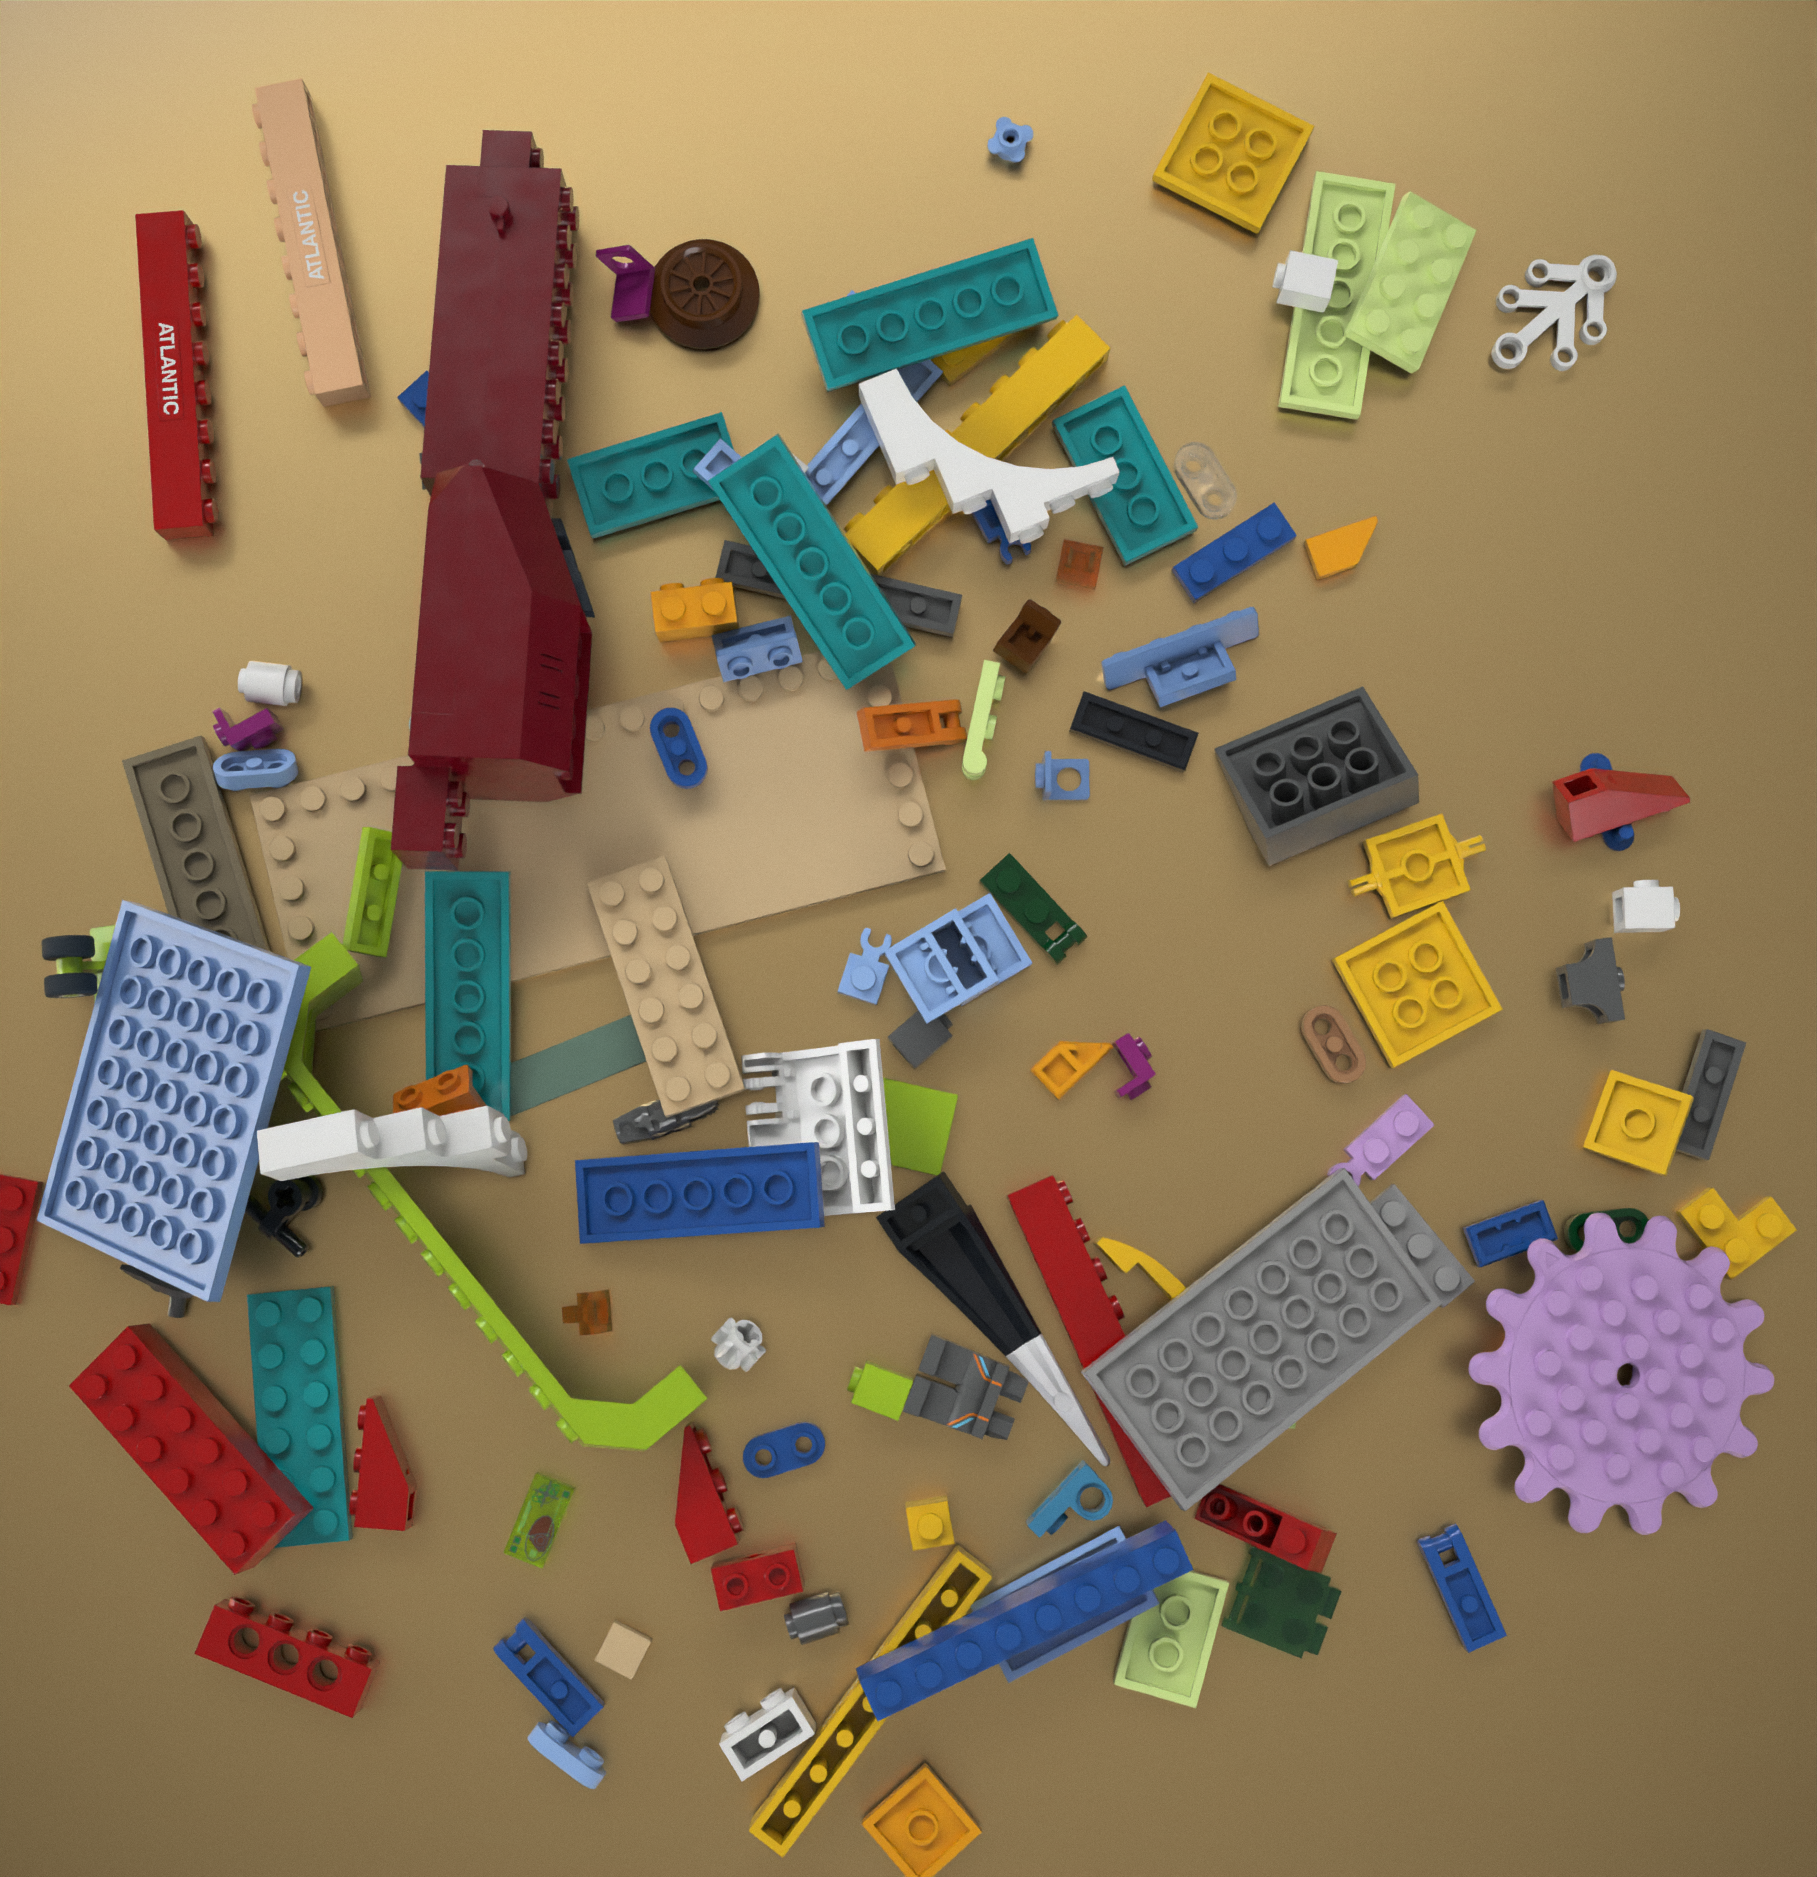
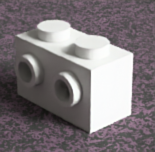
M794 1687L786 1693L783 1692L782 1688L775 1690L760 1701L763 1708L749 1717L746 1712H742L724 1725L726 1732L722 1734L719 1745L741 1781L752 1776L815 1734L817 1723Z

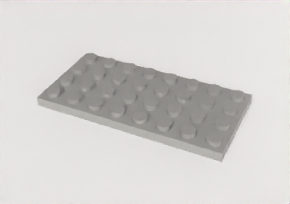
M1339 1168L1083 1369L1081 1373L1179 1508L1187 1511L1439 1307L1442 1302L1346 1169Z

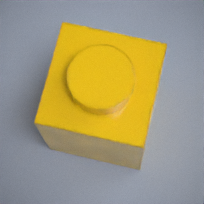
M947 1495L905 1502L913 1551L955 1544Z

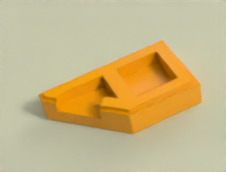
M1377 516L1308 538L1304 541L1317 580L1357 566L1378 523Z
M1060 1041L1030 1069V1072L1059 1100L1114 1047L1110 1043Z

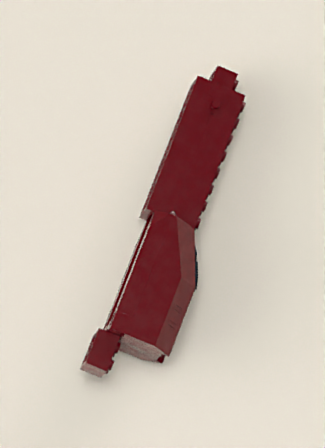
M483 130L480 166L446 165L420 478L431 498L427 516L408 756L414 764L412 766H397L390 849L408 869L459 870V858L464 859L467 852L466 833H461L462 818L469 816L470 799L549 802L582 794L592 648V630L587 617L595 618L581 573L578 571L575 556L561 518H553L552 516L553 499H559L560 477L559 474H555L556 460H561L563 455L562 435H558L559 421H564L566 414L565 397L561 396L562 383H567L568 360L564 358V345H570L571 323L570 320L566 319L567 307H572L574 302L573 282L569 281L570 269L576 268L577 253L576 245L572 244V233L579 229L578 206H573V188L566 186L562 169L544 168L543 149L537 148L532 131Z

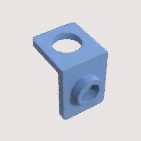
M1045 751L1042 763H1035V788H1042V800H1087L1090 796L1089 761L1087 759H1051V751ZM1065 768L1075 769L1081 777L1079 787L1073 791H1065L1057 783L1058 773Z

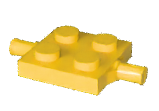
M1441 813L1364 840L1362 843L1370 862V874L1348 880V885L1351 888L1365 883V885L1351 890L1353 897L1376 889L1383 897L1390 919L1469 892L1471 889L1464 873V858L1485 852L1486 846L1484 843L1469 848L1484 841L1481 835L1458 843L1450 834L1444 816Z

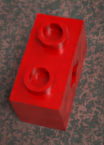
M796 1543L716 1561L711 1567L720 1611L804 1591L805 1587Z

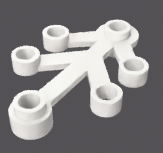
M1603 255L1588 256L1579 265L1549 264L1543 259L1534 260L1525 272V279L1529 285L1541 287L1548 280L1573 282L1574 284L1565 292L1522 290L1515 285H1507L1500 290L1496 297V305L1502 312L1511 313L1518 307L1546 309L1517 334L1505 333L1498 338L1491 352L1495 364L1504 369L1517 367L1527 354V346L1557 321V345L1550 356V362L1556 370L1566 371L1570 369L1578 357L1577 350L1574 347L1575 304L1587 294V320L1580 328L1579 336L1587 345L1598 344L1607 332V326L1603 321L1604 293L1609 291L1616 281L1617 272L1614 263ZM1532 269H1541L1544 272L1545 277H1535L1533 275ZM1589 272H1597L1601 277V281H1593L1589 277ZM1503 295H1513L1516 302L1514 304L1506 303ZM1587 327H1596L1599 331V336L1593 337L1589 335ZM1501 349H1510L1514 355L1513 359L1504 358L1501 354ZM1558 352L1567 353L1570 357V362L1560 361Z

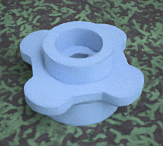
M1008 117L999 118L996 122V133L993 138L988 140V150L1004 160L1015 163L1022 161L1025 157L1026 144L1033 138L1032 128L1028 125L1019 126L1014 124ZM1013 137L1014 141L1012 143H1009L1007 141V138Z

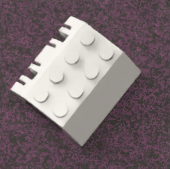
M880 1039L838 1043V1046L783 1053L765 1052L742 1055V1074L772 1072V1077L743 1079L745 1089L753 1091L775 1087L777 1101L776 1103L754 1102L745 1106L746 1115L775 1113L776 1117L773 1119L747 1121L749 1147L819 1142L824 1216L895 1210Z

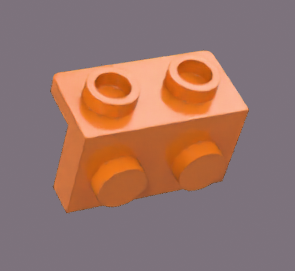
M468 1065L445 1071L416 1085L407 1086L393 1095V1114L422 1107L438 1116L487 1106L473 1087L472 1070Z

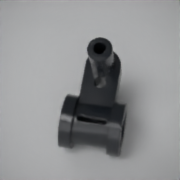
M314 1175L285 1181L277 1180L268 1191V1202L271 1209H266L252 1195H249L245 1213L259 1224L258 1230L270 1241L276 1239L296 1258H300L307 1252L308 1245L291 1231L288 1225L298 1212L312 1209L320 1203L323 1193L321 1183Z

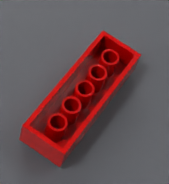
M150 1323L127 1326L69 1385L234 1575L254 1568L313 1509V1506Z

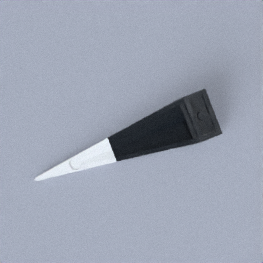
M943 1171L896 1203L895 1210L884 1211L877 1216L876 1219L899 1253L931 1281L1006 1356L1051 1405L1097 1460L1107 1467L1110 1464V1457L973 1207L971 1204L967 1206L946 1173Z

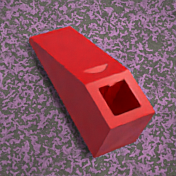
M1590 768L1552 781L1557 820L1573 842L1590 838L1596 834L1690 803V797L1673 776Z
M374 1395L366 1398V1405L361 1404L359 1408L357 1426L358 1430H363L362 1447H357L354 1454L353 1470L354 1473H359L358 1490H352L350 1496L349 1514L355 1516L354 1527L406 1531L413 1526L417 1483L382 1396Z
M694 1421L684 1427L675 1526L690 1564L738 1545L740 1541L738 1533L744 1531L737 1509L735 1507L728 1509L722 1494L728 1491L722 1471L719 1467L712 1469L707 1453L712 1452L709 1438L704 1428L696 1429Z
M1223 1484L1217 1485L1202 1498L1194 1518L1305 1570L1319 1573L1323 1571L1337 1533Z

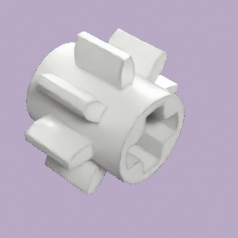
M731 1317L711 1338L717 1344L714 1356L722 1366L729 1370L737 1369L741 1366L747 1372L766 1352V1349L760 1345L763 1334L753 1322L740 1320L736 1323Z

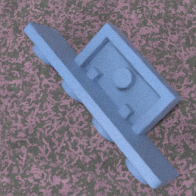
M1254 607L1233 611L1216 620L1194 625L1185 631L1165 638L1155 639L1149 644L1126 652L1116 653L1101 662L1106 688L1112 690L1146 678L1159 707H1163L1235 681L1236 670L1225 649L1258 637V613Z

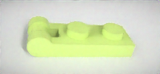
M984 660L962 761L963 775L970 780L980 779L986 771L987 758L982 752L984 738L993 739L997 716L990 714L993 699L1001 701L1006 676L998 675L1000 663Z

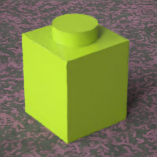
M866 1360L863 1369L855 1366L847 1391L854 1393L851 1403L899 1421L913 1383V1378Z

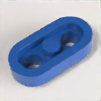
M677 708L660 710L651 720L650 733L671 782L680 788L691 789L697 787L706 778L708 765L688 716ZM670 724H675L680 729L678 735L672 738L667 737L664 733L665 728ZM684 762H692L695 765V770L690 775H683L680 773V766Z
M798 1422L757 1435L747 1443L744 1449V1465L753 1476L769 1478L813 1464L820 1459L824 1452L825 1436L822 1430L811 1422ZM808 1437L812 1442V1448L807 1452L798 1450L796 1447L798 1438ZM761 1449L768 1450L772 1456L771 1462L765 1465L760 1464L756 1459V1453Z

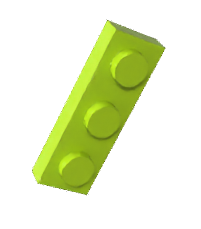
M362 827L342 943L349 952L375 957H387L403 864L390 850L392 832L373 827Z

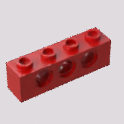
M231 1597L230 1600L224 1599L214 1605L194 1654L350 1718H353L361 1710L380 1664V1661L371 1658L372 1652L358 1645L349 1644L346 1648L331 1642L333 1637L330 1634L318 1629L310 1628L308 1632L292 1626L294 1621L285 1615L271 1612L267 1616L253 1610L255 1605L243 1598ZM244 1628H251L257 1632L259 1636L257 1648H251L244 1643L242 1638ZM283 1644H291L297 1649L299 1658L296 1664L288 1663L283 1659L281 1654ZM322 1660H330L337 1666V1679H327L322 1675L320 1671Z

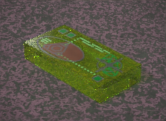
M536 1472L503 1553L543 1568L576 1487Z

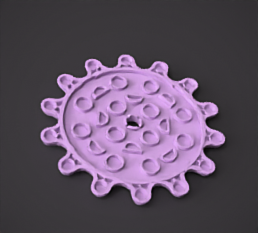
M1594 1213L1586 1219L1584 1224L1585 1241L1579 1252L1573 1255H1565L1551 1240L1539 1238L1530 1244L1527 1251V1258L1535 1273V1280L1531 1289L1525 1293L1516 1294L1510 1290L1498 1288L1488 1295L1486 1309L1489 1315L1499 1321L1504 1327L1505 1340L1498 1350L1482 1352L1473 1356L1468 1369L1471 1378L1476 1383L1491 1385L1499 1391L1501 1406L1494 1416L1482 1423L1479 1429V1439L1483 1446L1491 1450L1502 1449L1506 1446H1516L1523 1452L1525 1465L1523 1471L1517 1477L1514 1487L1515 1493L1520 1500L1526 1503H1535L1544 1498L1551 1490L1560 1488L1570 1498L1568 1520L1570 1526L1575 1531L1587 1534L1596 1530L1606 1510L1612 1505H1620L1628 1513L1632 1529L1639 1534L1649 1535L1660 1528L1662 1524V1504L1672 1492H1680L1691 1505L1698 1508H1705L1714 1504L1718 1497V1491L1712 1481L1710 1472L1714 1459L1720 1453H1729L1735 1457L1744 1458L1752 1455L1757 1450V1438L1749 1428L1742 1424L1740 1409L1743 1401L1749 1395H1760L1771 1390L1774 1385V1376L1767 1366L1751 1363L1745 1359L1743 1343L1746 1336L1763 1323L1764 1311L1754 1300L1744 1299L1736 1303H1728L1723 1300L1720 1293V1285L1729 1269L1730 1261L1722 1249L1711 1246L1702 1250L1692 1260L1685 1261L1680 1259L1675 1245L1677 1229L1671 1219L1666 1216L1657 1215L1652 1217L1647 1222L1641 1238L1634 1243L1628 1244L1624 1243L1618 1236L1616 1225L1609 1215ZM1628 1363L1633 1366L1631 1384L1621 1386L1617 1380V1372L1622 1365Z

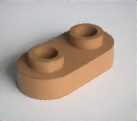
M1327 1005L1317 1006L1309 1010L1302 1019L1301 1031L1327 1077L1337 1083H1349L1357 1080L1365 1070L1366 1057L1341 1013ZM1319 1019L1326 1021L1328 1024V1032L1325 1035H1321L1315 1030V1023ZM1339 1055H1344L1349 1060V1067L1345 1071L1340 1070L1336 1066V1059Z

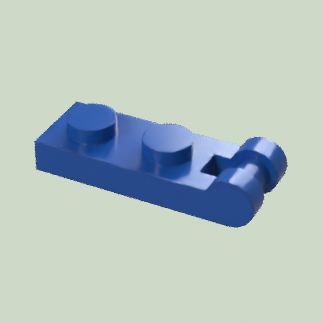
M1455 1523L1443 1528L1444 1533L1434 1538L1427 1535L1418 1539L1417 1544L1429 1567L1462 1645L1469 1653L1507 1636L1465 1539ZM1452 1548L1457 1559L1443 1565L1439 1554Z
M524 1617L515 1626L516 1632L507 1640L502 1638L493 1647V1650L563 1728L574 1737L605 1706V1703L541 1635L539 1629L528 1618ZM528 1644L535 1654L525 1662L518 1652Z

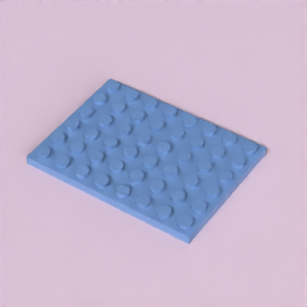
M122 900L36 1221L202 1300L220 1302L259 1161L257 1131L267 1129L311 966L140 903Z

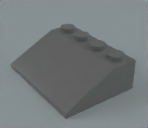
M1363 686L1214 749L1248 829L1269 866L1419 803L1418 773Z

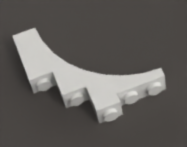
M897 369L859 383V398L896 485L906 481L907 485L918 483L929 477V471L934 470L952 514L962 510L964 514L976 512L987 505L986 500L991 499L1009 543L1020 539L1021 544H1025L1040 538L1044 534L1043 530L1047 528L1049 523L1048 510L1051 509L1053 514L1065 511L1075 505V499L1087 494L1091 498L1102 496L1113 489L1112 484L1116 483L1120 472L1113 457L1085 466L1057 469L1016 466L986 457L958 442L934 423L911 396Z
M489 1106L438 1116L421 1107L376 1118L352 1109L257 1131L260 1173L279 1181L346 1170L400 1166L472 1168L494 1172L510 1178L525 1174L523 1161L527 1160V1147L524 1139L519 1133L511 1130L509 1121L503 1113Z

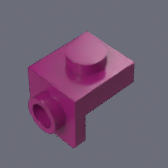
M219 707L212 711L217 720V723L213 725V729L219 740L225 747L230 744L237 751H246L251 747H254V749L263 748L275 741V734L284 730L277 715L268 708L236 725L231 716Z
M1127 1033L1113 1042L1112 1046L1134 1079L1115 1090L1114 1093L1117 1098L1127 1094L1130 1100H1133L1152 1087L1148 1080L1155 1076L1156 1073L1147 1061L1152 1055L1139 1036L1133 1039L1130 1033Z

